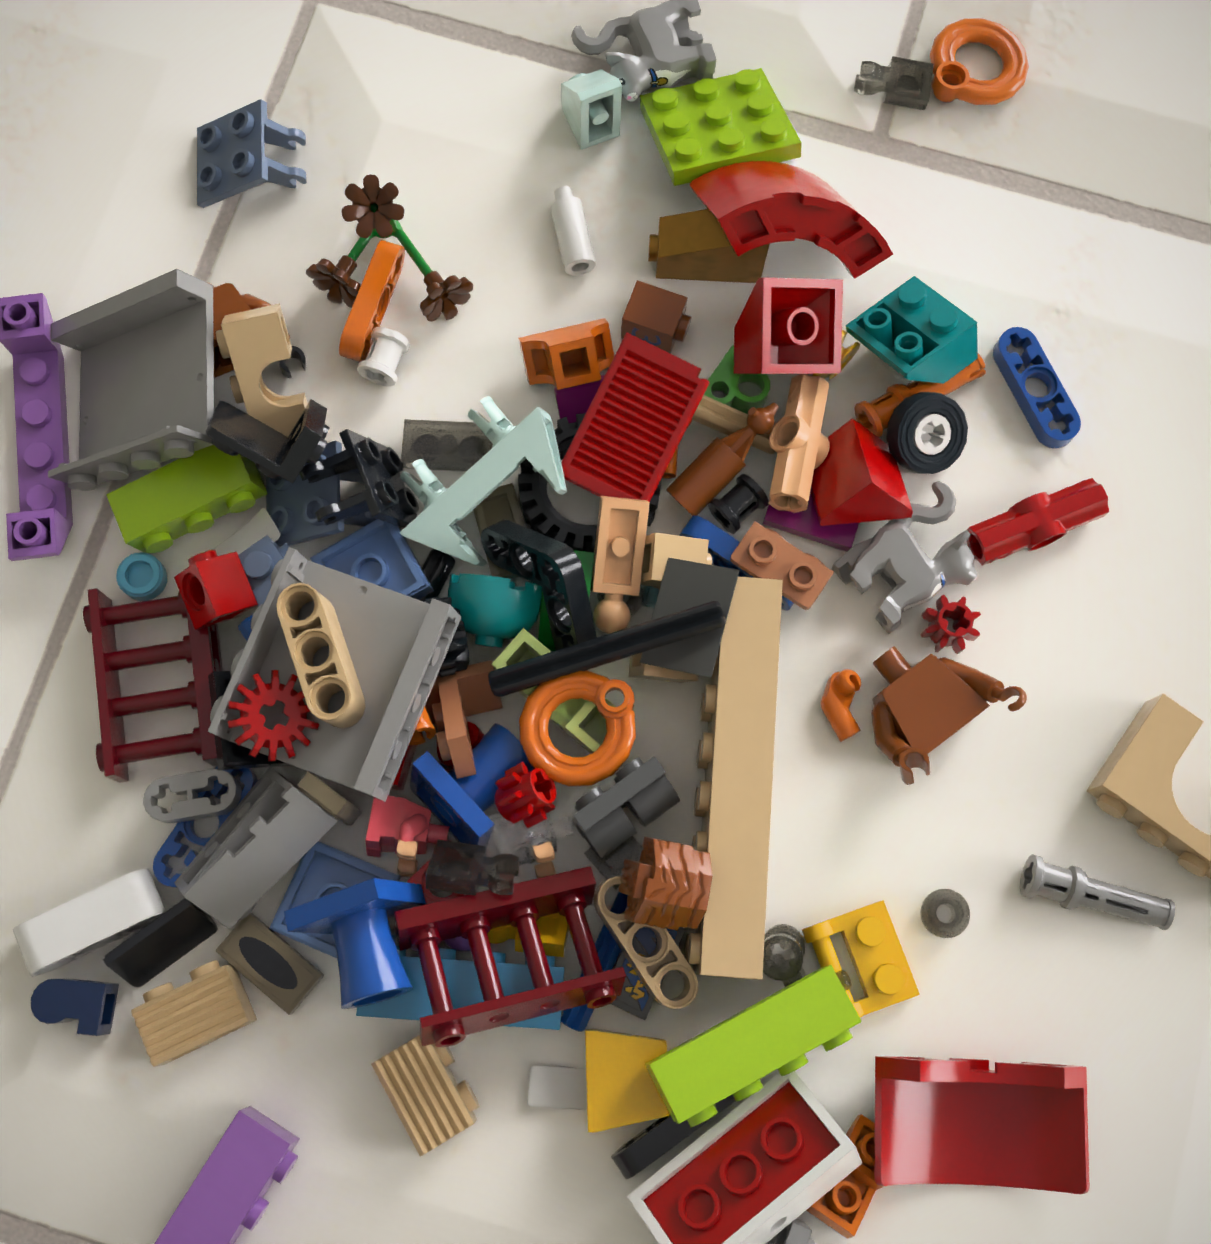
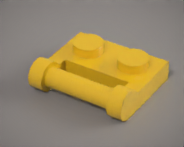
M884 900L801 929L806 943H812L820 967L832 965L859 1017L920 995ZM838 932L842 934L865 997L855 1001L830 939V935Z

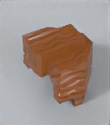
M644 837L642 845L644 849L641 851L640 860L624 859L623 862L625 868L621 871L623 875L620 877L619 892L628 895L624 919L633 923L678 930L679 927L697 929L707 911L713 874L710 853L693 850V846Z

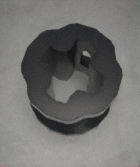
M744 473L736 478L737 484L719 500L713 499L708 505L713 517L724 529L732 534H735L741 528L740 523L757 508L764 509L769 505V499L764 490L753 478Z

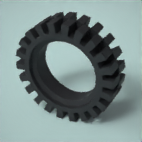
M586 413L576 414V422L570 424L567 417L557 420V428L554 431L561 460H563ZM525 459L520 464L521 474H518L520 504L526 523H530L533 531L560 541L573 550L594 553L597 524H579L563 517L553 507L548 497V481L538 471L534 472L533 465ZM661 481L650 500L647 522L649 527L655 518V512L658 508Z

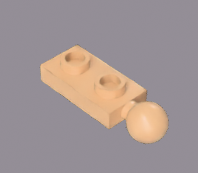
M600 496L591 591L605 593V598L594 609L593 619L598 629L607 634L625 629L630 622L631 613L628 605L623 601L624 595L639 596L650 502L647 500Z

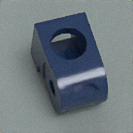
M48 979L40 983L33 991L31 1010L40 1022L46 1024L72 1022L75 1019H79L76 1034L108 1035L111 1034L119 983L80 979Z

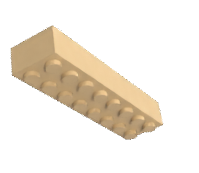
M738 576L711 677V684H706L705 693H702L700 721L708 722V732H703L702 740H699L697 768L705 769V781H700L699 787H696L694 816L702 817V830L697 831L696 835H693L692 846L693 850L710 853L713 877L707 911L699 926L695 929V933L687 934L685 944V958L689 964L693 965L695 974L700 976L762 980L783 580Z

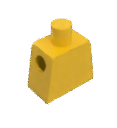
M585 1029L588 1132H599L669 1116V1112L645 1066V1063L667 1052L666 1040L597 1029Z

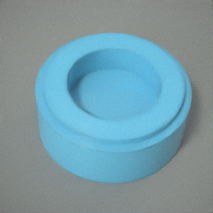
M139 552L129 555L120 563L116 579L120 589L129 597L138 601H148L160 595L166 587L167 571L155 556Z

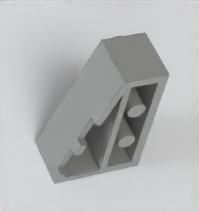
M270 766L175 881V885L184 898L230 929L238 920H243L252 912L257 902L338 820Z

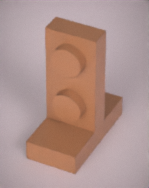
M492 660L468 665L467 670L455 672L454 675L446 677L437 676L425 705L432 724H436L438 729L436 735L442 761L452 760L457 779L476 774L466 717L503 708L501 697L494 696L488 681V674L494 670Z

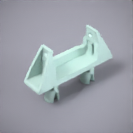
M490 396L481 399L480 402L489 415L491 422L473 409H470L467 416L470 420L474 421L493 444L492 448L449 488H445L427 467L423 459H418L411 463L422 482L412 474L404 471L400 475V479L409 486L425 505L423 512L410 522L400 534L477 566H484L488 562L477 552L472 542L466 536L467 534L462 531L456 522L465 518L520 468L519 465L525 459L533 465L534 472L538 471L557 493L563 495L567 492L550 414L537 407L518 425L514 426L496 406Z

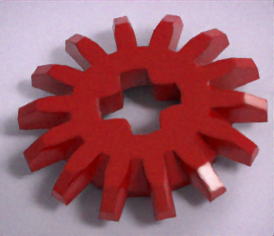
M271 670V683L265 684L260 674L256 673L252 675L256 685L255 689L251 691L242 684L236 688L237 691L245 696L243 703L229 701L228 708L240 711V718L227 721L228 728L242 726L244 733L234 741L238 746L248 739L253 741L254 745L249 755L255 758L262 747L269 748L268 761H276L277 748L284 747L288 758L296 755L292 742L297 739L307 747L311 741L302 732L305 727L318 730L319 723L307 719V713L311 711L303 701V698H305L303 691L296 692L293 689L298 676L291 674L285 685L279 681V670ZM276 701H279L285 705L282 713L289 717L288 722L285 726L276 724L272 730L267 729L263 726L266 717L259 713L263 705L272 707Z

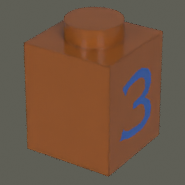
M637 280L622 317L621 338L623 339L627 332L671 354L676 340L684 342L691 323L692 316L685 314L688 297Z

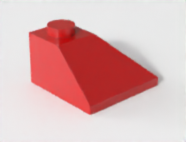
M758 278L734 327V374L841 373L843 279Z

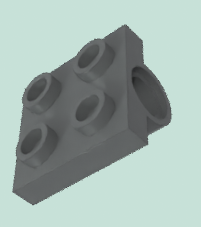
M655 756L643 763L640 757L635 758L615 773L616 777L613 780L616 784L607 791L603 792L600 786H597L575 802L577 812L573 815L572 824L600 859H603L637 834L635 827L623 809L628 807L639 823L646 827L680 802L677 792L665 776L666 771Z

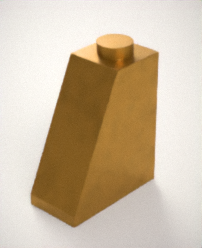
M708 209L660 217L658 235L650 234L648 261L657 262L656 278L756 283L758 278L762 276L770 244L759 246L738 257L732 250L715 217Z

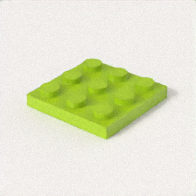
M762 68L755 70L745 69L736 74L714 79L705 78L698 80L696 83L674 88H660L655 92L639 96L640 110L674 186L690 183L703 174L735 163L749 161L783 162L801 157L802 142Z

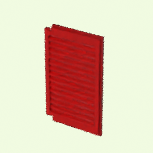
M626 332L561 462L564 479L598 497H618L647 500L650 502L710 384L707 379L698 378L701 368Z

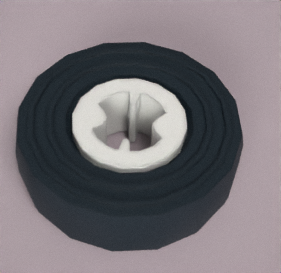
M919 392L905 398L892 413L888 422L886 438L890 454L899 465L912 472L936 474L949 468L960 457L967 442L968 425L964 411L955 400L941 393ZM925 425L933 426V432L928 433V435L932 436L928 442L921 439V434H926V431L922 430Z

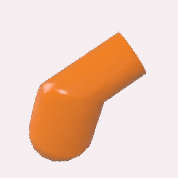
M851 669L835 672L828 679L821 699V709L840 742L861 731L849 710L855 692L860 690L861 687L859 675Z

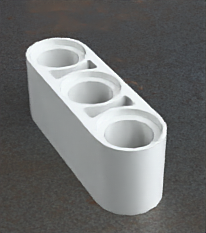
M147 868L128 873L16 926L13 932L29 975L33 977L55 970L144 928L165 913L166 910L151 873Z

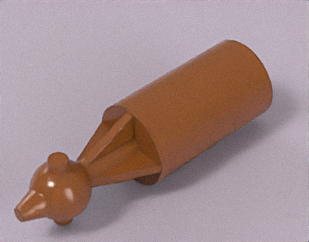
M773 402L764 408H750L748 410L746 427L722 439L716 437L669 485L666 491L692 516H698L746 466L744 460L755 436L772 433L774 416L779 406Z

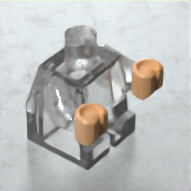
M548 812L546 813V820L531 828H527L523 819L513 824L503 818L500 813L489 815V819L495 824L491 834L503 877L517 873L516 867L526 863H533L537 878L556 874L552 860L555 859V852H557V839L574 835L569 816L551 821Z

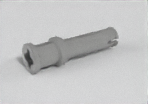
M1032 854L1026 860L1022 870L1020 893L1027 898H1033L1035 895L1059 901L1061 907L1069 910L1076 909L1082 905L1118 917L1156 926L1162 930L1169 929L1174 920L1175 903L1171 899L1159 898L1126 887L1089 878L1080 867L1072 865L1068 869L1045 863L1041 856Z

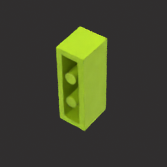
M211 445L194 451L191 457L179 458L106 494L125 544L144 553H158L171 547L173 540L187 533H199L209 529L214 525V520L228 513H239L250 509L255 505L257 499L268 493L255 462L241 454H238V456L229 455L219 450L215 445Z

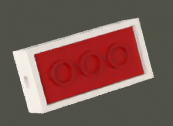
M795 1071L785 1076H781L780 1073L775 1075L763 1085L764 1087L749 1096L627 1195L659 1244H766L862 1164L856 1146Z

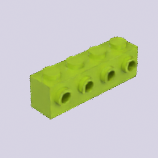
M828 965L815 970L645 1063V1066L673 1122L680 1124L687 1120L689 1126L694 1127L716 1115L718 1111L714 1104L728 1096L733 1095L736 1102L761 1090L764 1086L760 1079L778 1069L780 1075L785 1076L801 1068L809 1062L805 1053L821 1044L825 1051H829L853 1038L849 1029L862 1021L832 965Z

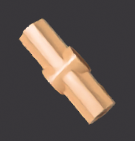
M801 374L791 378L785 415L774 425L773 431L769 435V445L771 449L777 452L768 504L777 510H786L793 513L807 510L814 469L823 463L830 449L828 438L821 433L829 383L820 376Z

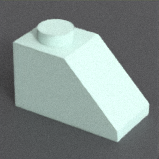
M602 69L588 74H577L568 81L561 83L562 110L581 150L620 136L622 85L619 78Z

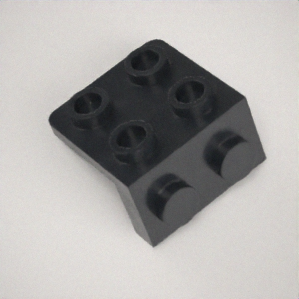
M312 399L307 404L288 437L225 401H219L206 429V434L212 438V443L224 453L232 456L241 454L255 462L257 469L267 477L274 480L284 478L293 484L306 462L314 466L327 445L325 437L330 427L325 424L327 408Z

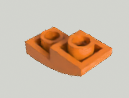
M862 1114L857 1116L846 1133L856 1146L862 1164L806 1210L847 1239L855 1236L875 1191L884 1187L877 1185L874 1179L875 1123Z

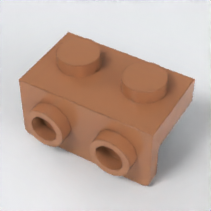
M754 521L730 558L734 565L755 578L783 580L782 596L804 610L811 608L834 573L818 558L802 552L788 543L779 533L765 528L756 521Z

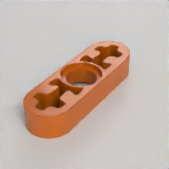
M384 240L378 243L343 329L339 344L340 356L358 362L366 360L373 342L371 338L372 330L375 327H380L402 271L405 258V248L403 246Z

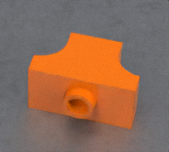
M605 318L518 338L529 385L552 384L557 390L599 381L601 380L600 372L608 368L614 358L609 323Z

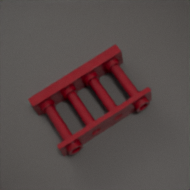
M89 589V605L83 608V619L88 633H92L101 743L96 745V760L100 771L104 772L105 777L119 783L129 781L128 763L190 752H196L198 756L202 755L203 761L217 767L215 735L208 732L211 725L210 714L212 710L208 675L213 671H223L218 624L195 630L180 591L178 596L112 606V600L99 589ZM179 614L188 620L189 635L183 636V641L117 651L114 625ZM185 659L187 663H192L194 681H189L187 687L121 697L119 670ZM191 705L192 709H197L199 727L193 728V733L127 744L125 742L123 716Z
M591 866L394 912L395 934L399 951L410 948L418 951L433 1015L419 1018L422 1046L435 1044L439 1048L453 1046L462 1042L466 1035L585 1004L591 1009L600 1008L614 1002L617 996L621 995L626 978L624 968L619 967L603 971L584 912L587 906L592 905L596 888V881ZM559 913L566 918L583 977L554 984L536 921L539 917ZM511 924L512 927H517L534 989L504 996L487 933L493 928ZM462 936V938L468 939L484 1002L453 1009L438 945L443 940Z

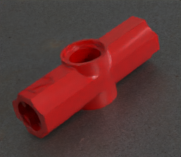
M1093 478L1083 480L1050 495L1047 492L1032 495L1010 507L1007 512L970 526L967 529L971 534L967 540V545L973 553L974 559L978 560L982 566L1008 557L1025 548L1028 551L1042 548L1066 535L1067 531L1106 516L1110 512L1108 496L1102 484H1098Z

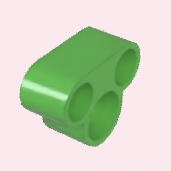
M733 345L709 377L708 381L710 384L704 395L748 414V410L752 407H764L771 388L770 379L767 374H734ZM743 382H751L756 384L762 392L757 396L749 397L740 392L738 385ZM720 391L723 392L726 396L723 398H717L712 394V392Z

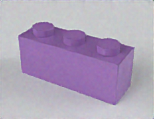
M251 1106L239 1110L154 1244H235L245 1227L252 1231L262 1218L270 1203L263 1197L275 1180L281 1184L293 1168L298 1155L292 1151L300 1138Z

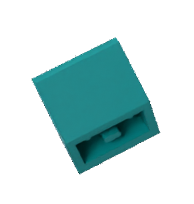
M916 276L907 280L846 325V332L907 380L944 384L978 359L977 321Z

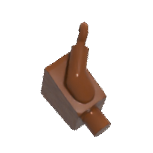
M894 646L872 663L889 684L872 699L874 708L871 716L874 741L895 766L900 767L902 781L907 785L914 783L911 768H921L927 776L930 775L928 753L987 709L990 705L986 701L990 703H995L998 700L1004 702L1012 696H1019L1017 701L1008 705V710L1014 712L1022 708L1027 700L1026 692L1021 687L1009 686L1004 689V684L1000 680L946 657L937 658L935 655L930 654L914 667H911Z

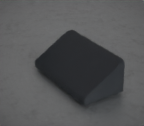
M184 898L106 954L103 961L106 966L134 987H141L215 934L218 928L209 914Z

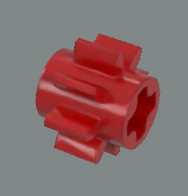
M942 595L936 601L938 611L933 608H927L922 613L921 617L928 621L929 624L928 628L920 635L922 638H931L936 644L935 652L938 653L944 647L952 646L953 651L956 654H960L965 649L964 639L974 641L980 636V632L972 627L974 620L981 614L980 612H971L965 605L966 597L963 596L958 602L949 603L946 596ZM947 617L954 621L952 628L955 630L954 632L947 629Z
M521 762L505 771V777L497 780L495 783L499 788L495 793L496 807L502 817L513 824L523 819L525 826L531 828L546 820V813L555 809L552 802L556 799V787L554 781L547 776L543 769L534 768L528 772L527 766L524 762Z

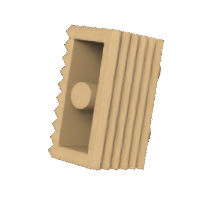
M215 960L189 972L192 979L189 983L174 989L172 982H169L142 995L145 1003L132 1009L131 1013L135 1019L136 1026L139 1028V1034L142 1037L153 1067L170 1063L257 1020L240 976L232 965L220 967L218 960Z
M420 1035L371 1065L421 1157L473 1125L477 1121L473 1111L480 1106L467 1081L464 1080L458 1084L451 1069L448 1067L455 1062L450 1048H439L435 1044L422 1046Z

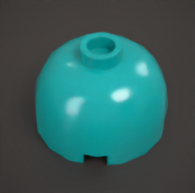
M459 573V576L450 574L448 598L452 597V607L460 610L461 620L465 625V632L476 635L475 645L503 648L504 639H514L523 628L529 632L537 621L541 609L542 587L526 581L525 586H516V583L511 582V579L466 573Z

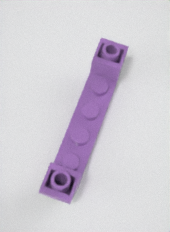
M43 293L0 298V342L13 357L20 512L6 514L8 559L11 561L59 556L73 526L72 497L68 483L48 478L49 470L59 467L61 463L68 464L70 461L64 356L60 344L51 340V323H53L47 299Z

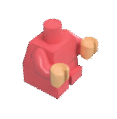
M388 796L386 802L373 798L365 839L367 856L381 857L382 852H395L399 858L398 874L404 877H412L417 872L418 861L416 854H426L428 843L447 844L449 826L431 824V810L405 798Z

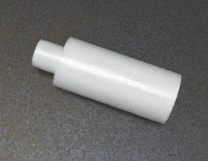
M562 186L554 191L556 201L551 205V213L564 269L569 275L585 274L594 269L596 262L582 203L579 198L573 197L570 187Z

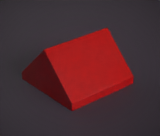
M853 418L827 437L830 442L828 455L823 463L814 469L811 484V494L820 526L912 518L913 510L897 461L890 454L887 443Z

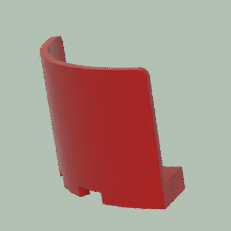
M749 161L715 169L694 179L689 184L695 195L715 217L732 250L738 257L766 244L795 241V238L814 242L817 246L834 254L843 263L848 273L856 279L894 255L884 237L864 216L827 182L802 168L773 161Z
M875 1056V1183L881 1186L905 1184L985 1185L1079 1195L1086 1194L1090 1188L1086 1066L1033 1062H995V1070H989V1060L949 1058V1060L924 1057Z

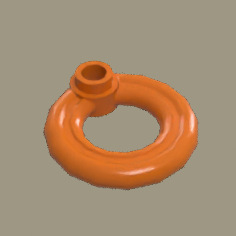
M983 18L962 19L947 25L935 37L930 51L931 68L934 74L931 83L933 93L937 99L943 102L959 99L974 105L998 104L1012 98L1024 85L1029 68L1026 50L1016 35L1001 24ZM967 43H981L991 47L1002 59V73L992 80L980 81L970 78L967 68L955 60L957 49Z
M588 670L578 671L540 683L527 697L519 718L520 744L529 763L535 769H543L554 782L568 787L594 785L612 776L628 759L636 738L635 713L633 711L635 703L634 693L626 682L618 679L610 680L608 677ZM614 690L620 691L625 698L624 702L618 707L609 706L605 701L606 695ZM570 699H584L594 703L598 712L606 719L607 732L603 743L595 752L585 757H571L561 753L553 745L549 737L548 723L552 712L560 704Z

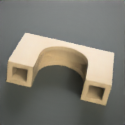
M1163 693L1144 703L1086 791L1098 799L1096 804L1104 812L1119 819L1124 817L1138 827L1137 833L1145 841L1162 848L1165 846L1179 856L1177 861L1183 868L1197 876L1204 877L1206 875L1211 879V835L1198 830L1184 818L1176 805L1172 791V778L1176 764L1204 721Z

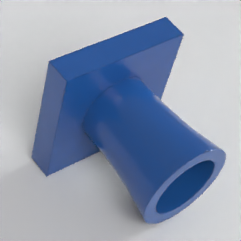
M497 723L493 724L480 742L472 749L476 769L475 775L457 779L454 768L447 772L428 750L412 763L410 789L431 810V813L442 825L449 826L450 834L472 858L488 845L495 825L484 812L495 804V793L499 789L495 784L496 781L505 777V771L521 762H524L527 766L528 772L534 769L529 763L520 741L508 729Z
M372 878L284 911L288 932L333 934L340 975L341 1009H352L383 1002L403 995L413 989L400 960L388 917L393 916L395 911L426 904L421 884Z

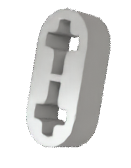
M208 769L154 780L144 793L143 805L150 817L164 823H179L231 812L237 807L241 799L242 789L239 781L230 773L224 770ZM215 780H218L225 787H229V792L221 795V803L217 805L215 800L211 798H198V792L209 791L214 788ZM168 788L170 792L177 795L187 794L188 800L173 803L169 813L166 808L157 805L158 799L166 796V789Z

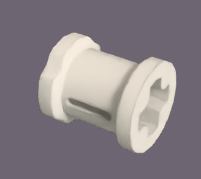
M375 327L371 333L373 342L366 360L359 362L357 371L370 382L391 387L395 385L397 380L395 370L401 355L409 350V340L397 331L385 327Z

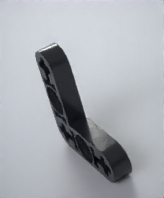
M505 519L485 528L481 532V543L484 551L495 565L542 587L556 651L597 638L583 567L577 554L571 547Z

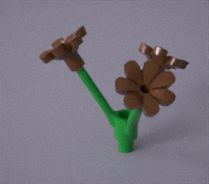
M369 174L363 179L364 188L361 189L356 184H349L345 189V196L352 201V205L344 206L341 213L345 221L357 220L359 222L356 227V233L360 238L348 256L343 255L336 266L330 260L323 258L317 264H312L306 270V275L314 279L312 282L319 290H329L327 298L330 301L338 304L344 301L348 307L352 308L361 286L360 283L350 278L357 267L356 260L371 238L375 236L379 238L394 236L399 240L424 275L428 296L420 303L423 315L430 322L437 320L441 312L446 320L453 319L458 314L455 305H463L470 299L471 295L469 292L473 290V283L466 277L459 279L456 275L449 276L444 281L437 271L431 270L398 221L404 217V207L393 203V200L399 194V190L394 183L389 182L380 188L378 177Z

